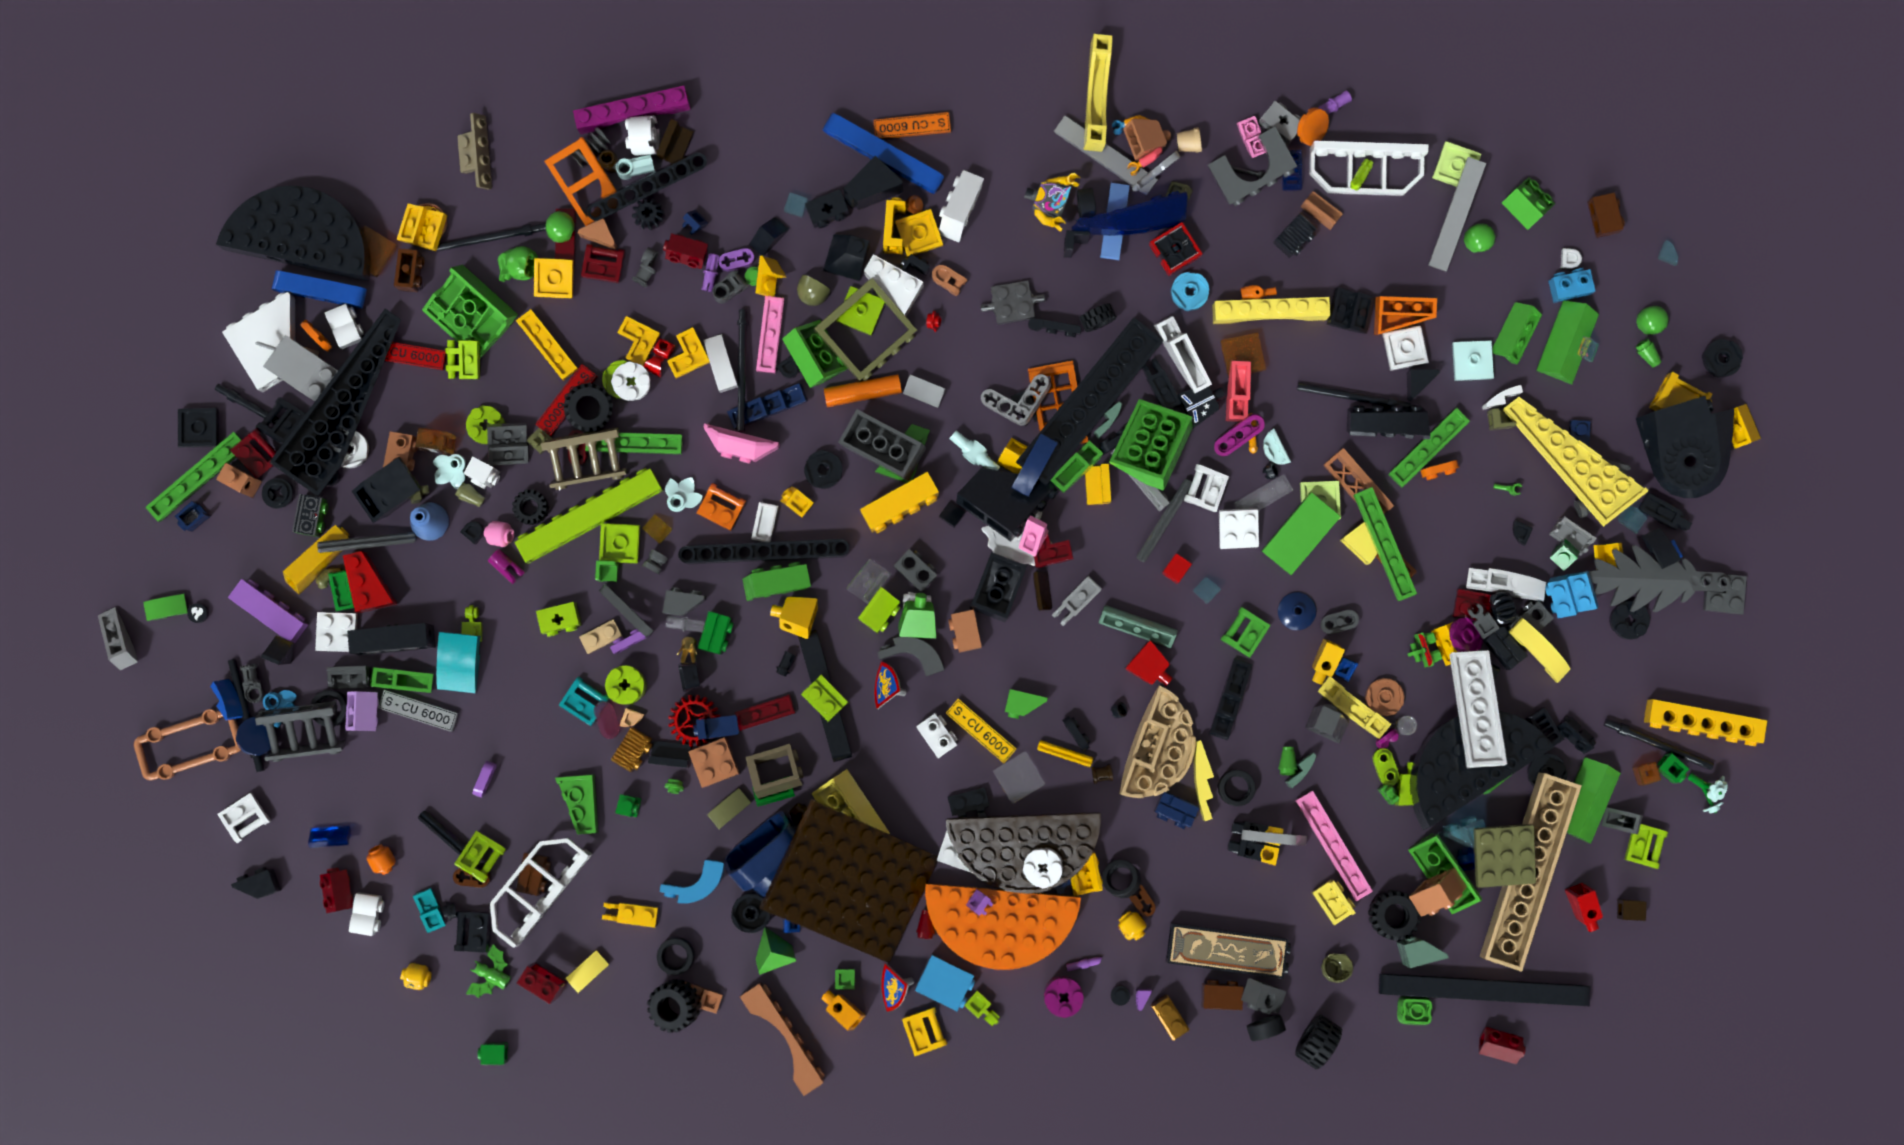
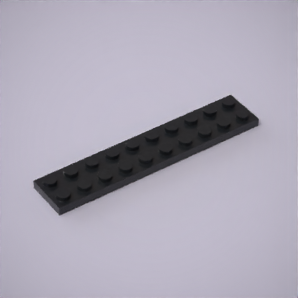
M1134 317L1022 453L1016 463L1023 467L1040 434L1056 441L1057 445L1038 478V481L1046 486L1163 343V340Z

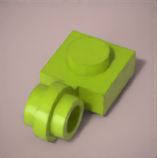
M469 605V607L465 608V618H469V622H462V634L481 636L480 642H482V622H475V618L479 616V609L474 605Z
M978 991L965 1003L964 1006L978 1019L984 1013L986 1015L984 1020L991 1026L997 1025L999 1022L998 1019L1000 1017L993 1010L987 1011L991 1003Z

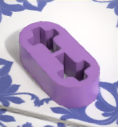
M740 249L722 254L719 258V265L723 271H734L751 266L755 261V257L750 249ZM747 253L748 256H751L750 258H748V262H745L744 260H738L740 258H743V254ZM725 258H729L730 261L736 260L731 262L729 267L722 264L725 262Z
M488 760L485 762L474 786L473 795L483 798L495 772V763Z

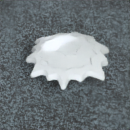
M1038 511L1035 518L1040 520L1042 512ZM989 526L981 528L989 538L987 546L992 549L993 553L1022 564L1035 566L1033 555L1019 549L1023 532L1018 538L1015 537L1010 542Z

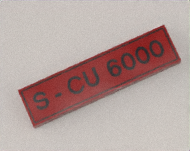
M392 342L385 361L444 371L447 354L443 350Z
M581 365L535 425L552 437L566 418L564 402L568 393L578 385L593 384L598 376L584 365Z

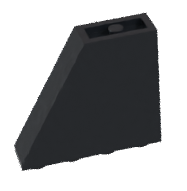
M981 468L957 493L956 503L1011 542L1015 537L1018 538L1022 534L1027 519L1030 516L1036 517L1038 511L1042 512L1047 506L1049 499L1053 500L1059 490L1051 481L1045 486L1037 480L1030 495L1027 497L1011 488L1018 476L1017 473Z

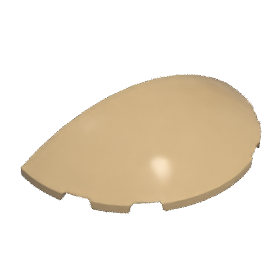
M1158 686L1137 729L1125 765L1120 795L1132 798L1160 795L1170 790L1169 788L1176 782H1179L1192 763L1196 745V737L1193 735L1192 730L1193 721L1188 710L1184 709L1179 702V698L1162 686Z

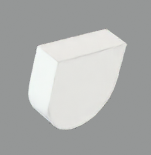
M1567 248L1562 249L1561 268L1574 269L1580 265L1582 256L1579 251Z

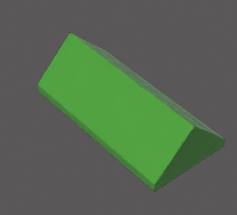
M1562 301L1536 371L1572 384L1599 314L1588 304ZM1583 338H1585L1587 342L1581 356L1578 354Z
M1584 757L1574 781L1575 784L1581 785V789L1567 834L1591 844L1619 779L1620 772L1609 765Z
M1430 834L1408 850L1427 879L1455 867L1467 888L1462 892L1463 896L1454 901L1455 905L1449 908L1451 914H1455L1482 900L1438 834Z

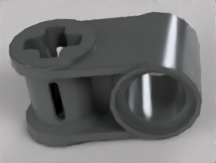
M736 269L713 287L714 299L716 302L724 304L743 292L749 286V283L742 279L739 275V270ZM722 289L727 292L723 297L716 295Z

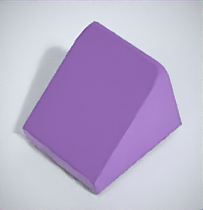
M1136 989V1008L1139 1011H1142L1152 989Z

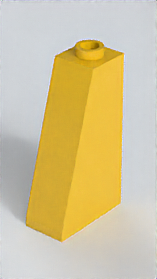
M334 525L283 571L285 582L300 595L342 552L319 553L317 543L349 539L348 532L341 527L339 529Z

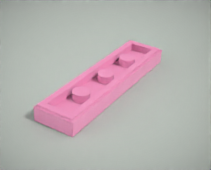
M765 296L756 366L757 372L776 373L784 298Z

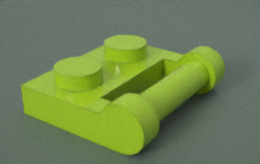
M1640 824L1638 835H1630L1624 860L1659 869L1660 863L1658 861L1664 838H1667L1668 832ZM1653 834L1657 835L1654 844L1651 860L1649 861L1647 860V856Z
M476 831L454 865L484 883L488 878L487 874L506 849ZM489 847L493 849V853L481 871L475 869Z

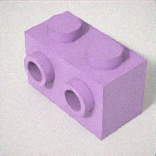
M347 692L345 730L376 731L378 724L377 707L379 705L378 692Z

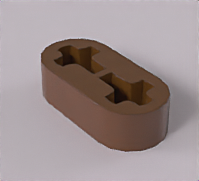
M461 868L457 869L453 874L454 882L460 886L483 888L491 882L490 873L487 874L488 878L482 884H480L479 880H474V876L464 871V875L470 876V879H464L461 882V878H458V874H462V871H464Z
M1140 884L1141 890L1139 894L1141 898L1138 899L1135 894L1129 898L1141 915L1149 917L1155 912V904ZM1142 900H1144V902L1147 905L1151 904V907L1149 908L1150 912H1142Z

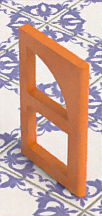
M580 137L577 141L544 160L585 226L595 220L590 219L589 216L584 214L572 194L596 179H599L601 184V198L616 191V188L599 164L584 137ZM580 149L593 172L567 187L554 164ZM610 198L607 202L610 208H615L618 203L616 198ZM597 206L591 215L598 216L601 211L600 208Z

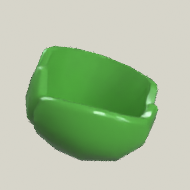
M554 212L546 220L547 235L554 242L562 243L568 241L575 230L573 218L566 212Z
M1476 224L1465 232L1464 242L1471 252H1485L1494 245L1496 237L1494 230L1489 225Z
M1649 306L1639 312L1636 322L1638 328L1644 334H1658L1667 328L1669 318L1667 312L1662 307Z

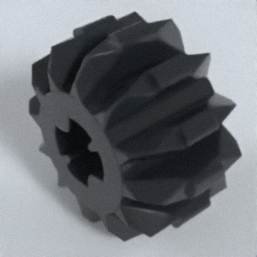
M644 198L643 204L641 201H637L639 207H633L636 213L632 214L633 219H636L635 224H641L642 230L648 226L649 231H651L652 225L659 228L657 221L663 222L664 219L661 216L665 214L664 210L661 209V203L656 204L655 199H652L649 203L648 198ZM647 211H650V212H651V214L649 215L650 217L647 218V217H646Z
M1500 591L1490 596V607L1498 624H1508L1516 620L1515 603L1509 592Z

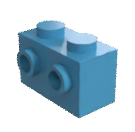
M1579 268L1572 270L1571 274L1566 275L1565 272L1556 273L1548 281L1553 303L1588 296L1595 292L1590 269L1584 270Z

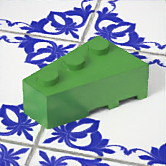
M800 562L788 564L789 567L782 568V565L770 567L771 570L764 571L763 568L752 570V574L742 579L746 600L751 601L754 598L771 597L770 595L785 594L811 587L807 564L800 565Z

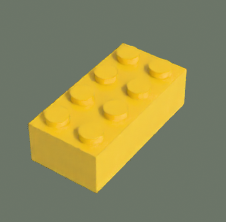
M926 472L861 508L860 512L871 532L876 531L878 534L886 530V525L891 522L897 524L904 519V515L908 513L913 515L921 510L920 506L924 504L929 506L936 502L939 491L929 473Z

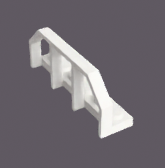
M1314 141L1310 147L1309 174L1327 193L1403 196L1424 176V157L1428 153V144ZM1315 153L1317 156H1327L1328 154H1335L1337 157L1347 156V188L1331 187L1315 171ZM1353 155L1354 157L1373 155L1374 158H1381L1380 189L1360 188L1356 191L1350 188ZM1387 156H1392L1395 159L1411 156V159H1418V176L1403 190L1386 189Z
M569 838L540 841L490 902L493 932L513 948L519 946L592 856V853L587 849L583 850ZM567 843L578 853L573 857L572 860L575 862L571 867L566 866L561 872L562 878L560 880H557L532 859L543 845ZM528 863L553 882L548 889L550 893L547 897H541L535 906L538 908L534 907L510 887ZM506 891L532 911L524 918L525 924L522 928L517 927L512 933L511 937L513 939L498 928L496 903Z

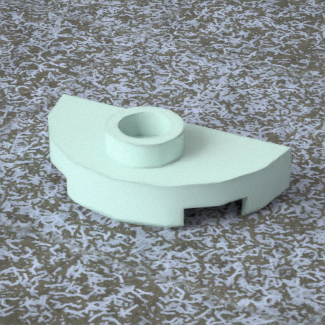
M1272 429L1267 433L1263 441V450L1266 457L1275 464L1285 465L1291 463L1275 429Z

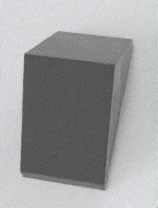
M1606 807L1601 826L1638 835L1642 815Z

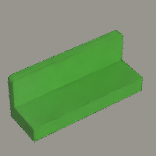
M1514 303L1492 348V353L1504 356L1512 364L1518 365L1542 314L1534 306Z

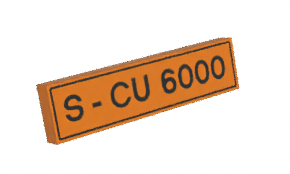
M949 112L874 120L875 136L880 139L951 132Z

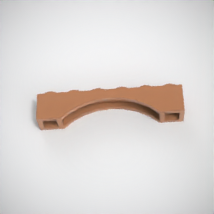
M760 982L743 993L740 998L751 1014L769 1021L785 1037L793 1057V1080L803 1096L824 1083L823 1077H825V1074L819 1066L816 1068L812 1062L814 1057L809 1050L805 1051L802 1044L804 1042L798 1033L794 1034L792 1031L793 1025L789 1018H784L781 1014L782 1008L777 1000L773 1001L770 997L772 993L769 987Z

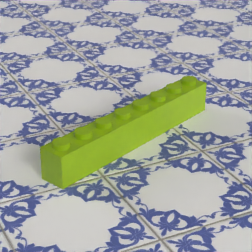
M644 468L636 473L637 476L634 478H625L619 482V486L605 489L599 497L592 496L586 500V504L582 506L576 505L569 509V513L553 517L551 523L547 525L545 523L535 527L536 531L520 535L514 543L525 563L529 564L598 527L601 523L611 520L662 492L663 489L653 471Z

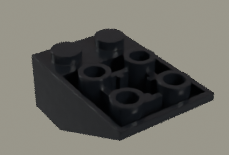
M398 457L352 490V493L374 523L389 516L421 490V487L401 457Z

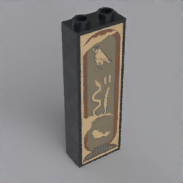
M1170 923L1166 962L1284 979V974L1288 973L1286 956L1290 954L1291 943H1288V939Z

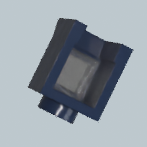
M191 501L175 515L178 520V526L184 531L188 530L191 532L210 518L201 505L194 501Z

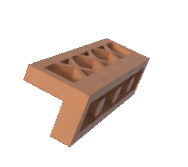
M1344 448L1323 465L1339 481V484L1354 501L1353 495L1357 493V489L1366 490L1373 487L1383 513H1386L1394 506ZM1338 459L1342 463V471H1334L1330 464ZM1345 475H1352L1355 478L1354 486H1349L1344 482Z

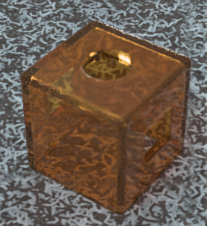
M1647 762L1632 767L1639 786L1661 781L1656 762Z

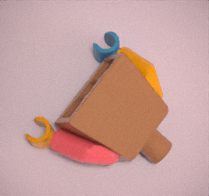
M1142 115L1125 119L1124 122L1115 120L1112 123V128L1119 127L1113 130L1115 135H1120L1124 130L1135 160H1139L1137 163L1130 162L1127 169L1131 167L1136 168L1135 171L1131 172V176L1136 175L1140 167L1144 168L1154 162L1162 154V149L1166 146L1167 141L1171 139L1170 131L1162 130L1157 120H1150Z

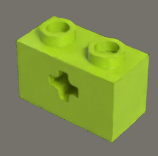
M575 602L536 611L541 634H547V637L558 635V631L566 630V632L575 631L577 626H581L577 603ZM558 616L564 619L560 622L561 624L555 622Z

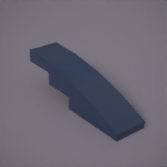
M802 383L745 403V426L807 402L808 399ZM738 407L727 411L733 429H737Z

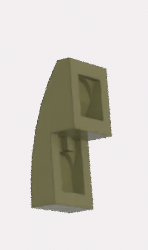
M738 788L709 812L707 816L718 829H721L750 805L751 802Z

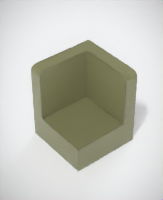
M1499 408L1491 409L1487 412L1489 430L1508 429L1517 426L1516 422H1512L1503 410H1499Z

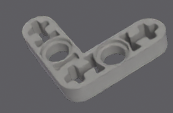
M1039 374L1033 378L1018 403L992 389H987L981 394V401L990 410L1017 425L1023 426L1028 424L1048 393L1051 383L1048 377ZM1044 380L1045 386L1039 387L1037 383ZM1033 395L1036 397L1034 404H1027L1026 400L1029 396ZM992 396L997 401V404L991 400L987 401L986 397ZM1004 403L1010 404V409L1007 412L1001 411V406ZM1014 411H1016L1019 414H1023L1024 412L1025 418L1019 419L1018 416L1014 414Z
M1242 830L1241 840L1306 846L1307 836Z

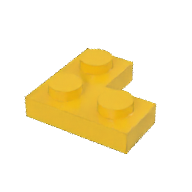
M627 316L617 332L619 335L633 341L626 359L644 367L661 334Z
M693 327L676 335L684 353L667 360L676 379L710 363Z

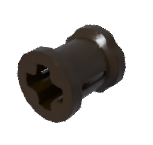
M1110 764L1100 768L1091 767L1094 784L1104 780L1113 781Z

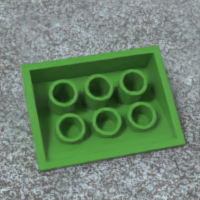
M1139 399L1109 463L1144 484L1164 491L1192 431V416Z

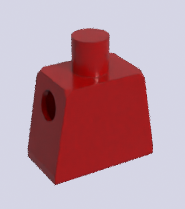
M1148 641L1124 668L1150 685L1158 680L1166 687L1173 679L1165 672L1170 665L1169 662L1151 641Z
M1584 883L1564 889L1576 919L1586 925L1589 932L1598 930L1597 920L1602 919L1603 915L1595 890Z

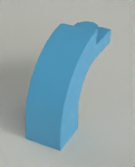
M705 859L703 872L697 883L687 887L662 883L660 892H663L665 897L671 898L679 895L677 903L699 901L712 893L719 885L725 869L724 862Z

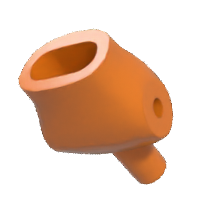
M1249 285L1240 288L1242 300L1263 299L1265 296L1277 295L1276 287L1263 289L1259 285Z

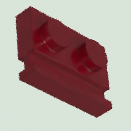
M1457 589L1452 616L1476 620V618L1468 614L1467 609H1470L1472 613H1476L1478 611L1476 603H1479L1483 607V614L1489 612L1493 618L1489 602L1491 595Z

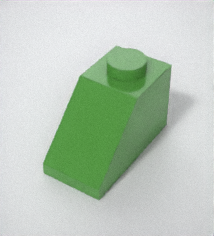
M1010 689L1004 712L1008 713V717L1019 719V716H1025L1047 702L1048 698Z

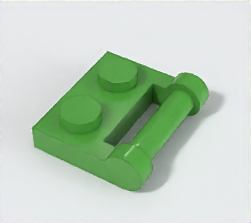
M1240 607L1238 616L1220 640L1250 658L1271 625ZM1246 617L1250 622L1236 642L1232 638Z

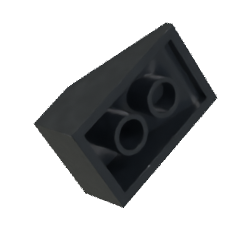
M991 552L970 609L1006 622L1027 565Z

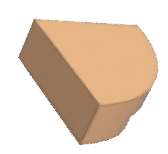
M626 708L619 726H634L643 719L645 714Z

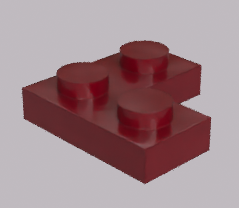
M1049 533L1037 555L1033 556L1036 568L1074 560L1070 540L1051 544Z

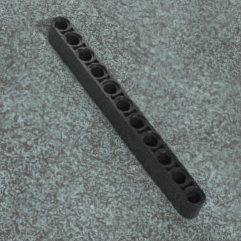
M1379 974L1378 994L1590 1006L1591 986Z

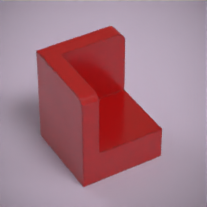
M1175 554L1162 571V574L1178 584L1192 564L1179 554Z

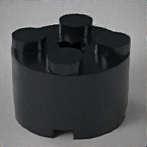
M747 893L735 901L731 911V918L737 929L746 933H756L769 923L772 914L759 908L764 899L763 896L758 893ZM748 908H750L751 910L755 909L756 913L754 914V918L752 915H747V913L749 912Z

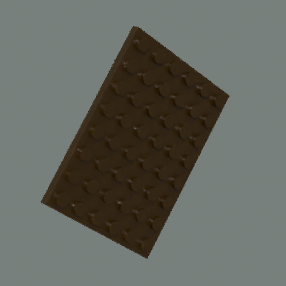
M811 799L759 908L889 963L926 887V883H928L938 862L936 861L938 856Z

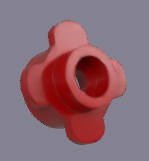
M936 311L929 313L926 320L927 328L934 329V332H937L938 327L941 326V316Z

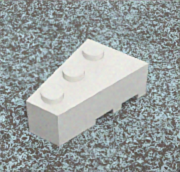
M964 170L960 177L956 176L953 184L955 189L949 192L946 199L948 202L947 207L943 206L939 215L942 217L939 229L941 236L960 242L964 226L967 225L968 217L977 201L984 178Z
M874 254L864 270L865 276L868 279L873 278L906 317L923 288V281Z

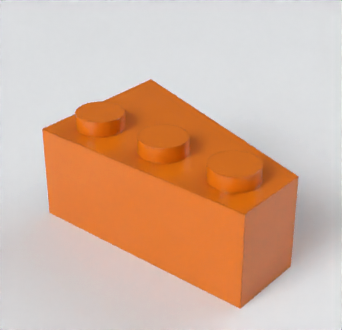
M1376 297L1374 335L1436 318L1437 298Z

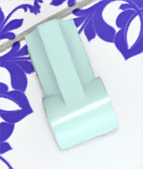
M651 154L632 159H620L616 164L617 174L623 180L655 171ZM623 166L630 167V170L626 173L620 171Z

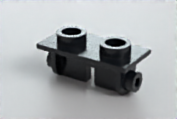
M1566 716L1563 719V723L1557 726L1561 735L1567 738L1583 754L1595 748V738L1585 729L1579 733L1578 730L1581 728V725L1573 717Z

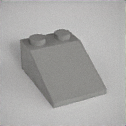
M286 335L263 365L264 368L313 401H316L338 371Z

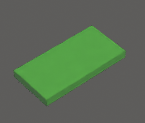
M1310 492L1261 551L1292 575L1341 516Z

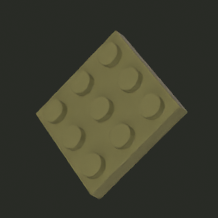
M1523 824L1474 828L1475 875L1478 888L1536 883L1534 825Z

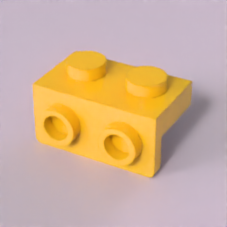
M1095 852L1091 854L1083 868L1070 879L1074 896L1103 890V881L1098 868L1099 861Z

